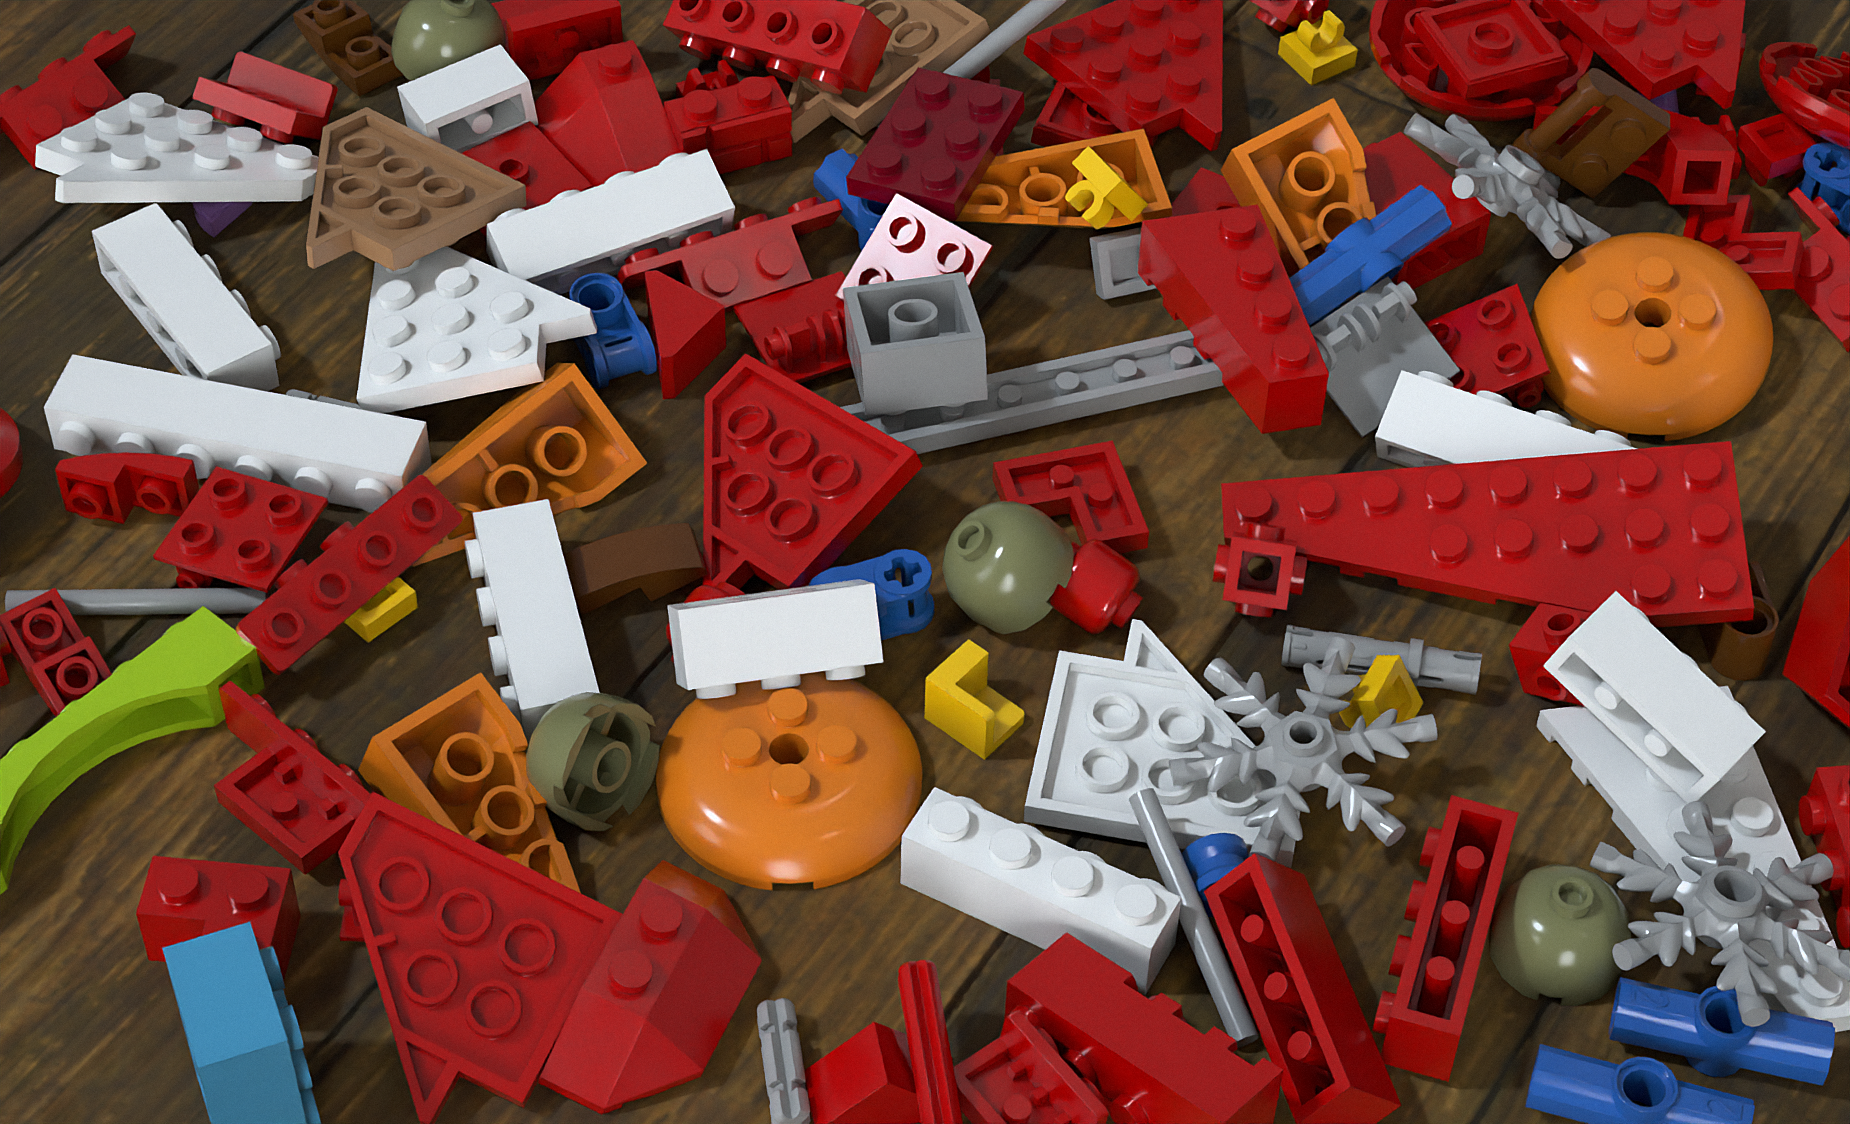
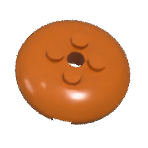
M1638 232L1622 234L1595 242L1579 250L1565 260L1549 276L1534 301L1530 315L1551 374L1541 377L1544 389L1563 410L1582 423L1596 430L1614 432L1626 439L1628 438V433L1665 435V441L1679 440L1707 432L1723 424L1741 411L1755 396L1768 372L1773 350L1774 337L1771 315L1764 297L1751 277L1735 261L1717 249L1700 241L1669 233ZM1652 322L1654 325L1658 326V328L1645 327L1642 325V323Z
M825 671L800 674L801 684L788 688L762 689L761 680L735 683L736 694L719 698H696L684 709L670 728L661 746L656 768V788L660 812L666 827L675 841L690 857L709 871L741 885L773 891L772 883L794 884L813 882V889H818L847 881L862 874L882 861L902 841L903 833L917 814L920 806L923 772L921 756L917 743L900 714L878 693L854 679L826 680Z

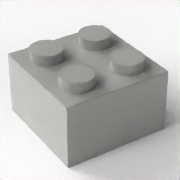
M964 272L843 288L847 349L865 416L878 414L893 416L902 414L907 410L936 406L959 407L968 402L988 400L985 336Z

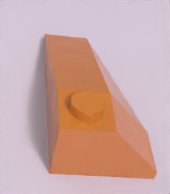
M1334 98L1233 148L1221 168L1224 178L1241 207L1258 204L1289 278L1324 254L1327 245L1347 227L1362 218L1367 217L1370 221L1376 217L1374 202H1370L1364 172L1367 167L1363 148Z
M1144 129L996 156L956 221L1095 229L1082 217L1085 211L1092 206L1094 200L1090 201L1079 212L1065 199L1068 190L1074 184L1087 180L1072 162L1088 146L1148 203L1147 207L1132 222L1114 206L1112 218L1100 229L1172 216V206Z
M556 363L544 372L543 382L529 384L514 395L422 474L462 515L463 520L454 531L412 565L413 567L465 549V541L476 539L473 513L549 499L554 516L600 501L647 464L646 460L575 363Z
M481 672L372 737L358 771L375 793L581 893L564 844L557 841L546 810L547 801L535 789L527 777L525 750L528 743L522 726Z

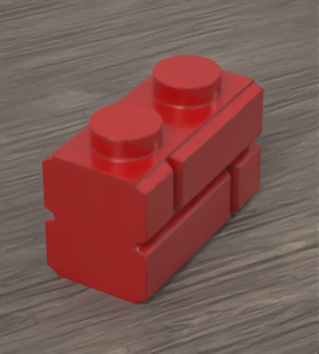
M773 75L747 77L738 84L710 91L695 90L689 92L684 97L664 102V109L681 153H688L690 155L707 149L719 174L792 156V135L790 133L792 131V111L788 100Z

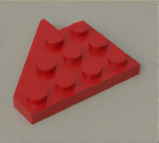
M1116 0L1027 36L1024 55L1122 132L1144 129L1147 139L1179 126L1211 152L1218 149L1222 134L1223 0Z
M1543 0V6L1648 100L1694 82L1723 109L1731 107L1736 90L1746 0Z
M745 353L705 395L703 560L708 574L703 576V585L716 587L719 582H725L740 590L755 574L779 590L808 586L814 577L830 567L923 467L916 451Z
M372 791L338 854L420 1124H435L460 1077L524 1108L539 1081L544 1066L583 983L623 914Z

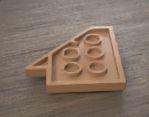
M837 0L866 7L893 32L867 93L844 88L842 94L831 93L814 85L809 78L799 76L797 82H793L788 99L792 111V131H790L792 142L796 143L830 116H834L863 136L884 120L918 67L943 73L991 34L986 19L955 0Z
M365 107L323 127L306 242L308 266L315 269L354 250L392 271L409 267L414 261L442 247L453 245L460 238L486 226L487 223L493 222L502 213L525 207L526 186Z

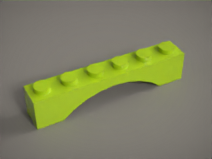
M202 606L184 621L172 625L159 640L134 659L119 665L110 677L81 699L69 703L61 711L60 715L31 737L16 743L7 755L0 759V895L8 889L14 862L30 829L49 804L79 776L110 756L146 740L183 730L218 725L225 719L219 688L228 681H232L249 696L254 693L257 694L264 689L265 686L256 647L240 637L232 627Z

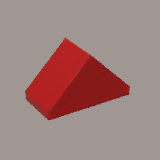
M657 270L645 271L647 316L657 359L662 398L671 399L678 396L726 348L725 306Z
M874 1021L804 1070L805 1088L808 1092L813 1124L921 1123L908 1039L905 1033Z

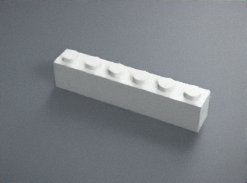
M79 355L71 356L44 406L54 449L67 451L77 456L129 452L169 455L191 459L194 461L197 479H208L217 466L328 498L329 503L359 508L373 513L415 477L422 475L432 464L427 425L424 421Z

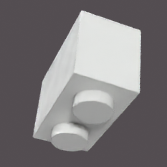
M501 44L397 87L407 127L459 153L526 122L531 121L535 126L538 125L529 79Z

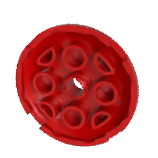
M1377 0L1375 2L1369 25V41L1374 58L1381 71L1393 85L1409 98L1428 109L1447 116L1455 114L1470 121L1504 122L1535 115L1536 106H1556L1567 99L1578 88V80L1589 71L1594 50L1543 6V0H1525L1568 56L1569 62L1566 74L1464 100L1413 30L1415 14L1467 0Z
M1777 42L1768 45L1764 49L1759 61V74L1763 86L1772 101L1790 119L1802 126L1812 139L1820 142H1831L1850 150V53L1843 51L1839 59L1822 55L1821 57L1815 56L1818 48L1814 44Z

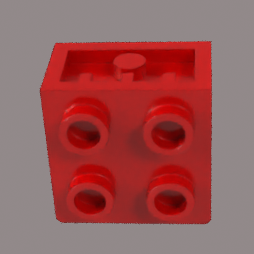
M503 0L491 3L498 11L506 33L505 51L529 80L561 73L581 52L623 42L621 5L618 0Z

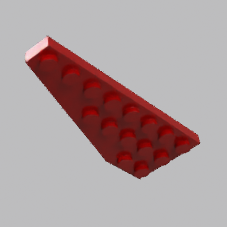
M1731 441L1221 483L1225 545L1231 546L1234 531L1246 533L1248 522L1262 523L1286 528L1284 539L1297 541L1295 556L1307 557V560L1338 566L1342 574L1364 578L1365 572L1397 578V583L1401 586L1494 605L1500 599L1538 607L1540 603L1594 613L1617 591L1632 606L1641 610L1655 628L1753 620L1754 602Z

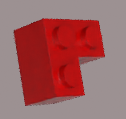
M164 856L152 857L136 911L149 961L166 962L162 949L164 947L250 922L259 950L273 946L283 981L301 917L291 868Z

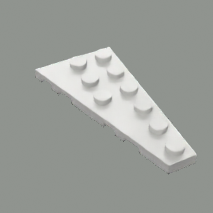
M1729 686L1719 687L1726 695H1728L1731 699L1734 700L1729 689ZM1578 705L1540 710L1536 727L1549 743L1556 740L1573 760L1571 770L1585 786L1592 784L1613 809L1611 819L1634 847L1647 853L1663 871L1668 863L1673 865L1682 881L1692 883L1701 879V876L1689 869L1681 860L1682 857L1690 855L1679 846L1673 835L1675 832L1681 831L1690 834L1682 816V809L1687 803L1585 706ZM1752 746L1698 801L1706 803L1709 807L1714 836L1729 834L1733 839L1732 845L1724 858H1736L1738 860L1736 867L1742 868L1752 875L1755 868H1759L1767 877L1770 865L1775 858L1782 857L1785 859L1789 869L1798 865L1801 860L1756 751ZM1817 899L1811 901L1791 900L1795 905L1794 909L1787 910L1770 906L1765 908L1767 915L1775 922L1798 919L1797 929L1824 930L1830 932ZM1760 939L1750 941L1749 946L1763 955L1769 962L1767 967L1760 968L1772 978L1778 988L1777 993L1768 994L1761 992L1769 1009L1833 1022L1835 1032L1850 1030V981L1837 976L1829 968L1819 963V972L1810 974L1788 952H1786L1781 960L1776 956L1768 941ZM1834 939L1826 944L1837 949Z

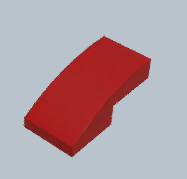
M129 452L101 453L63 459L59 461L55 468L66 511L76 513L88 519L99 518L120 524L125 523L134 506L145 508L156 514H170L181 517L200 490L194 461L169 455Z
M56 588L0 615V625L8 639L13 655L55 717L60 715L61 711L69 703L81 699L112 675L91 637L85 638Z

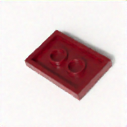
M918 67L846 176L848 195L890 205L897 193L941 218L956 221L1024 112V92Z

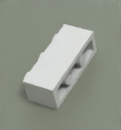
M849 580L667 605L676 681L678 685L687 690L696 689L698 699L736 694L735 683L761 680L762 689L794 687L801 684L800 674L825 671L826 680L857 678L865 675L864 665L883 662L875 585L865 580Z
M1617 591L1581 624L1543 665L1546 670L1687 804L1698 801L1766 732L1749 716L1741 704L1726 695L1699 669L1691 657L1676 648L1650 623L1647 616L1641 610L1632 606Z

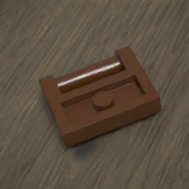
M1592 68L1577 82L1578 89L1535 130H1525L1513 143L1514 147L1527 153L1542 167L1593 199L1670 130L1669 113L1597 68ZM1593 106L1601 107L1561 146L1555 143Z

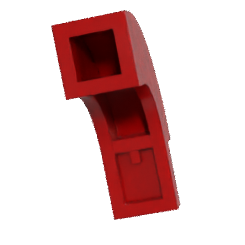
M1536 106L1533 130L1559 106ZM1593 106L1555 143L1561 146L1601 107ZM1663 109L1670 114V130L1622 173L1639 177L1655 185L1669 205H1727L1735 156L1734 148L1723 135L1708 125L1688 116Z

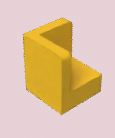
M968 639L926 677L924 718L985 760L1023 725L1024 711L987 686L989 653Z

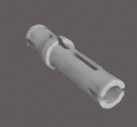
M1287 625L1281 666L1303 668L1304 664L1311 663L1321 669L1330 640L1334 637H1342L1351 641L1355 646L1352 659L1344 675L1366 674L1377 655H1400L1416 689L1417 686L1436 687L1476 695L1482 653L1458 652L1423 646L1424 640L1411 638L1410 643L1391 642Z

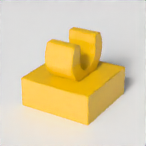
M1328 10L1324 12L1323 19L1315 24H1310L1305 20L1300 23L1298 30L1280 37L1278 55L1312 86L1355 67L1358 49L1343 36L1344 23Z
M1089 146L1072 162L1087 180L1074 184L1068 190L1065 199L1079 212L1090 201L1094 200L1092 206L1085 211L1082 217L1096 230L1102 228L1110 221L1114 213V206L1131 222L1147 207L1148 203Z
M1377 655L1368 672L1357 675L1361 681L1352 689L1354 696L1351 701L1343 700L1349 702L1350 706L1339 712L1344 724L1351 728L1361 715H1363L1366 727H1368L1381 714L1393 708L1398 712L1396 723H1401L1415 718L1423 701L1400 655Z

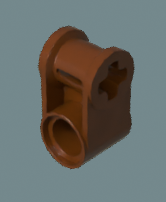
M1755 559L1748 560L1754 602L1753 620L1697 624L1709 656V662L1717 672L1733 680H1750L1763 673L1779 623L1778 613L1774 609L1766 588L1763 569Z

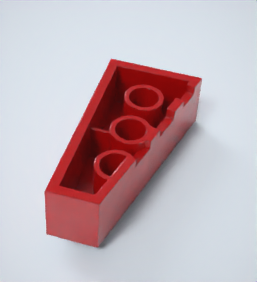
M1258 204L1142 221L1137 273L1147 286L1154 284L1163 296L1162 305L1173 320L1181 319L1193 334V345L1203 359L1210 358L1223 373L1222 383L1261 434L1321 425L1329 372Z
M1069 933L1063 934L1007 981L1004 1020L1005 1017L1019 1010L1033 1026L1043 1028L1054 1040L1061 1058L1077 1076L1088 1079L1096 1086L1115 1124L1274 1123L1283 1069L1264 1057L1254 1066L1234 1054L1238 1049L1236 1039L1215 1026L1205 1035L1187 1024L1183 1017L1182 1005L1162 992L1146 998L1138 992V986L1132 973Z

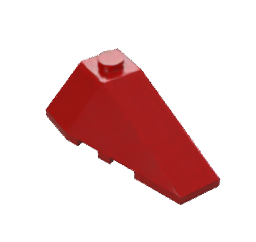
M634 40L579 53L534 102L538 119L536 127L590 182L592 188L604 184L610 177L624 171L637 173L658 166L667 157L681 153L652 75Z

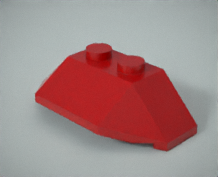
M1850 536L1809 582L1782 673L1797 688L1802 690L1849 729Z
M664 860L643 878L583 983L540 1075L539 1084L603 1115L621 1108L623 1103L658 1094L702 1076L762 962L757 949L724 889Z

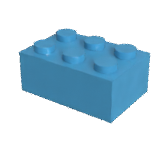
M247 922L162 948L193 1065L211 1124H321L311 1090L313 1085L302 1050L304 1044L292 1004L288 1005L283 991L285 985L273 946L259 950L251 923Z

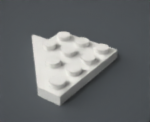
M135 93L128 99L106 110H101L91 118L73 127L65 128L61 133L37 144L35 166L60 175V177L56 178L55 200L61 203L302 201L313 195L319 157L312 155L311 150L304 146L294 144L283 145L263 138L262 134L255 129L232 127L215 121L212 115L207 112L184 110L164 103V99L156 94Z
M442 247L414 261L411 266L392 271L375 262L357 401L361 410L384 414L543 382L546 344L596 334L597 326L590 308L449 247Z
M1132 619L1124 661L1059 650L1026 798L1024 822L1147 843L1129 798L1140 790L1153 788L1180 849H1186L1188 845L1197 839L1210 834L1231 833L1244 839L1250 853L1261 827H1247L1244 825V820L1255 810L1268 803L1255 798V796L1263 790L1275 787L1276 778L1268 770L1256 769L1244 786L1238 773L1225 786L1215 792H1210L1207 789L1210 778L1194 780L1189 784L1173 786L1169 760L1205 757L1197 747L1200 742L1213 743L1233 750L1232 737L1239 739L1251 748L1256 746L1222 709L1214 705L1212 697L1142 620ZM1296 810V814L1299 818L1300 811ZM1286 833L1283 836L1276 862L1291 868L1296 840Z

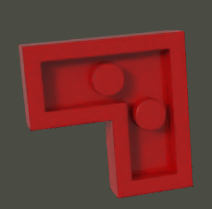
M1728 195L1727 205H1690L1683 232L1684 237L1700 241L1727 255L1751 277L1759 290L1796 288L1804 252L1801 232L1749 233L1754 215L1751 195Z
M1113 440L993 462L992 479L1000 501H1014L1027 504L1042 511L1049 517L1069 513L1081 545L1089 540L1097 539L1117 553L1148 548L1149 530Z

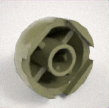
M410 0L403 7L393 35L391 53L395 66L407 79L413 81L419 78V76H425L500 44L505 49L506 33L498 11L488 0Z
M998 501L977 508L968 514L954 529L944 549L942 570L949 596L973 621L987 626L994 632L1008 634L1027 629L1050 612L1054 606L1049 604L1047 600L1054 593L1057 584L1066 588L1072 574L1074 552L1069 534L1045 513L1027 504L1014 501Z
M584 692L560 700L542 716L531 735L526 753L527 777L530 783L547 801L546 807L566 822L583 830H607L613 826L605 823V821L622 805L630 815L641 804L653 783L659 761V745L650 741V730L647 723L656 727L654 720L638 704L618 696Z
M1551 864L1523 874L1503 894L1491 923L1490 957L1501 977L1524 996L1538 1000L1539 993L1549 997L1562 998L1560 1004L1562 1006H1578L1600 999L1614 987L1622 973V969L1614 961L1612 950L1615 944L1631 938V931L1628 928L1630 923L1629 913L1614 888L1592 871L1575 865Z

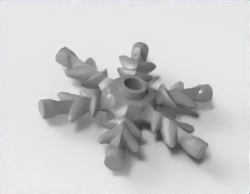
M1415 113L1404 130L1406 135L1436 152L1448 163L1459 168L1455 170L1456 178L1452 183V190L1456 197L1468 199L1475 196L1484 207L1501 217H1506L1509 211L1517 214L1520 220L1526 223L1527 228L1540 239L1554 258H1564L1571 252L1573 245L1566 238V235L1586 247L1611 237L1609 233L1576 214L1569 206L1559 203L1555 199L1558 198L1557 189L1560 185V177L1548 170H1544L1535 159L1514 146L1507 145L1501 154H1498L1495 148L1490 146L1487 139L1481 136L1466 119L1452 114L1445 122L1446 130L1449 133L1418 113Z
M1334 637L1330 640L1321 669L1311 663L1304 664V676L1310 691L1296 689V692L1306 706V709L1303 712L1294 711L1289 716H1284L1278 712L1279 692L1268 700L1266 699L1264 681L1259 672L1252 673L1246 683L1234 668L1221 657L1213 660L1204 672V677L1213 686L1228 695L1214 701V705L1226 712L1246 715L1237 722V725L1245 728L1262 727L1265 737L1263 742L1254 748L1249 747L1239 739L1231 737L1233 750L1213 743L1200 742L1197 747L1205 757L1169 760L1173 786L1189 784L1194 780L1210 778L1207 789L1210 792H1215L1225 786L1238 773L1244 786L1256 769L1270 771L1276 778V786L1263 790L1255 796V798L1268 803L1255 810L1244 820V825L1247 827H1261L1249 857L1256 853L1276 862L1285 833L1294 840H1301L1303 833L1296 810L1310 813V809L1300 795V792L1312 791L1321 785L1328 788L1326 803L1328 810L1340 801L1343 821L1349 831H1354L1360 820H1362L1386 846L1395 844L1405 832V825L1380 806L1393 801L1394 796L1381 789L1362 786L1370 778V775L1363 773L1345 774L1342 769V760L1348 754L1355 752L1367 761L1375 763L1373 750L1395 758H1408L1410 754L1402 743L1414 741L1423 743L1437 740L1436 722L1433 714L1396 723L1398 712L1393 708L1381 714L1368 727H1366L1364 717L1361 715L1350 731L1335 729L1330 723L1329 715L1340 712L1350 706L1349 702L1338 698L1352 690L1361 681L1357 675H1344L1355 651L1354 644L1348 639Z
M1701 801L1688 803L1682 809L1683 820L1690 834L1683 831L1673 834L1679 846L1690 855L1682 857L1681 860L1689 869L1701 876V879L1696 882L1682 881L1674 866L1668 863L1663 871L1641 849L1633 851V860L1622 855L1615 847L1603 842L1599 843L1590 862V867L1604 873H1612L1624 877L1617 882V886L1622 891L1653 892L1650 902L1658 903L1666 900H1675L1684 909L1683 916L1667 912H1656L1654 917L1658 922L1635 921L1629 923L1628 928L1639 938L1624 940L1615 944L1612 950L1614 961L1622 970L1627 971L1637 967L1656 954L1659 955L1663 965L1670 967L1676 962L1681 946L1689 954H1694L1696 951L1695 937H1698L1708 947L1723 949L1713 957L1711 962L1713 965L1725 966L1717 979L1716 986L1721 991L1736 990L1741 1020L1745 1025L1751 1027L1763 1025L1770 1019L1768 1004L1761 992L1768 994L1778 992V988L1772 978L1760 968L1767 967L1769 962L1763 955L1749 946L1752 940L1768 941L1776 956L1781 960L1786 952H1788L1810 974L1819 972V963L1829 968L1837 976L1850 981V951L1826 945L1833 939L1829 931L1797 929L1798 919L1775 922L1767 915L1765 909L1766 906L1787 910L1794 909L1795 905L1791 900L1811 901L1818 899L1819 893L1808 885L1821 883L1833 876V865L1826 855L1822 853L1815 854L1791 869L1788 868L1785 859L1777 857L1772 861L1767 877L1759 868H1755L1752 875L1750 872L1736 867L1738 861L1736 858H1724L1732 845L1733 839L1729 834L1714 836L1709 807Z

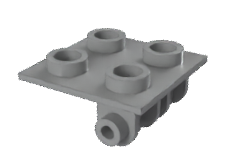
M1386 277L1310 328L1329 372L1327 393L1361 438L1379 427L1401 370L1418 375L1421 371L1433 372L1448 380L1460 372L1459 368L1411 307L1417 301L1412 288L1404 281L1396 286L1389 277Z

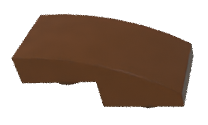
M315 0L312 5L293 13L295 24L315 52L333 73L359 97L403 76L402 72L394 64L391 46L373 33L369 14L352 0Z
M689 523L665 524L626 531L599 539L563 554L575 602L583 615L638 588H641L652 602L708 574L694 529Z

